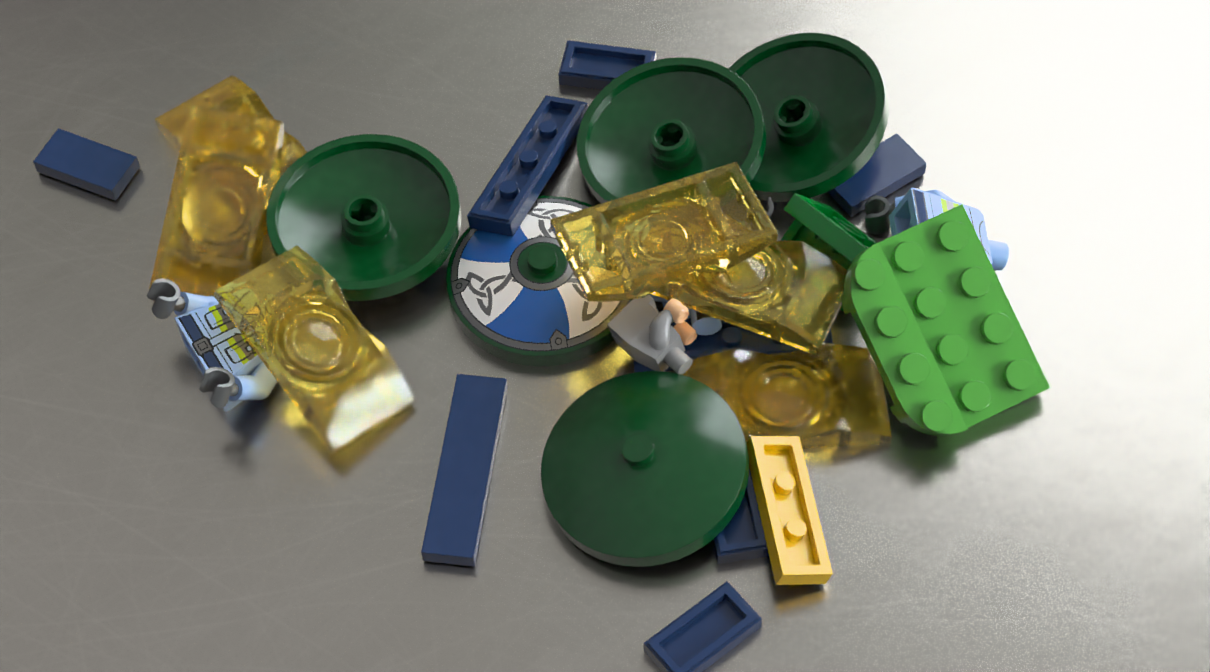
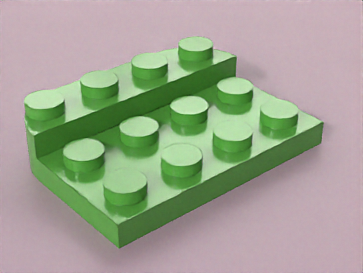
M963 204L881 242H877L853 259L854 261L850 265L845 277L844 294L841 295L845 315L851 312L895 404L890 409L901 423L905 422L911 428L927 435L937 437L951 435L968 430L969 427L1051 388Z

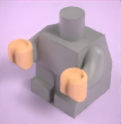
M642 290L607 324L615 343L636 362L655 371H665L670 367L677 374L682 375L692 365L693 360L684 353V345H690L697 338V333L693 327L685 322L689 316L688 308L677 299L669 300L663 311L658 312L654 299L646 291ZM672 322L676 323L674 328L671 325Z

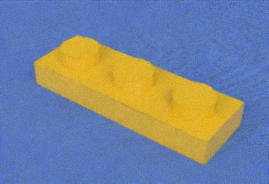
M751 436L747 442L749 469L775 584H826L833 573L800 437Z

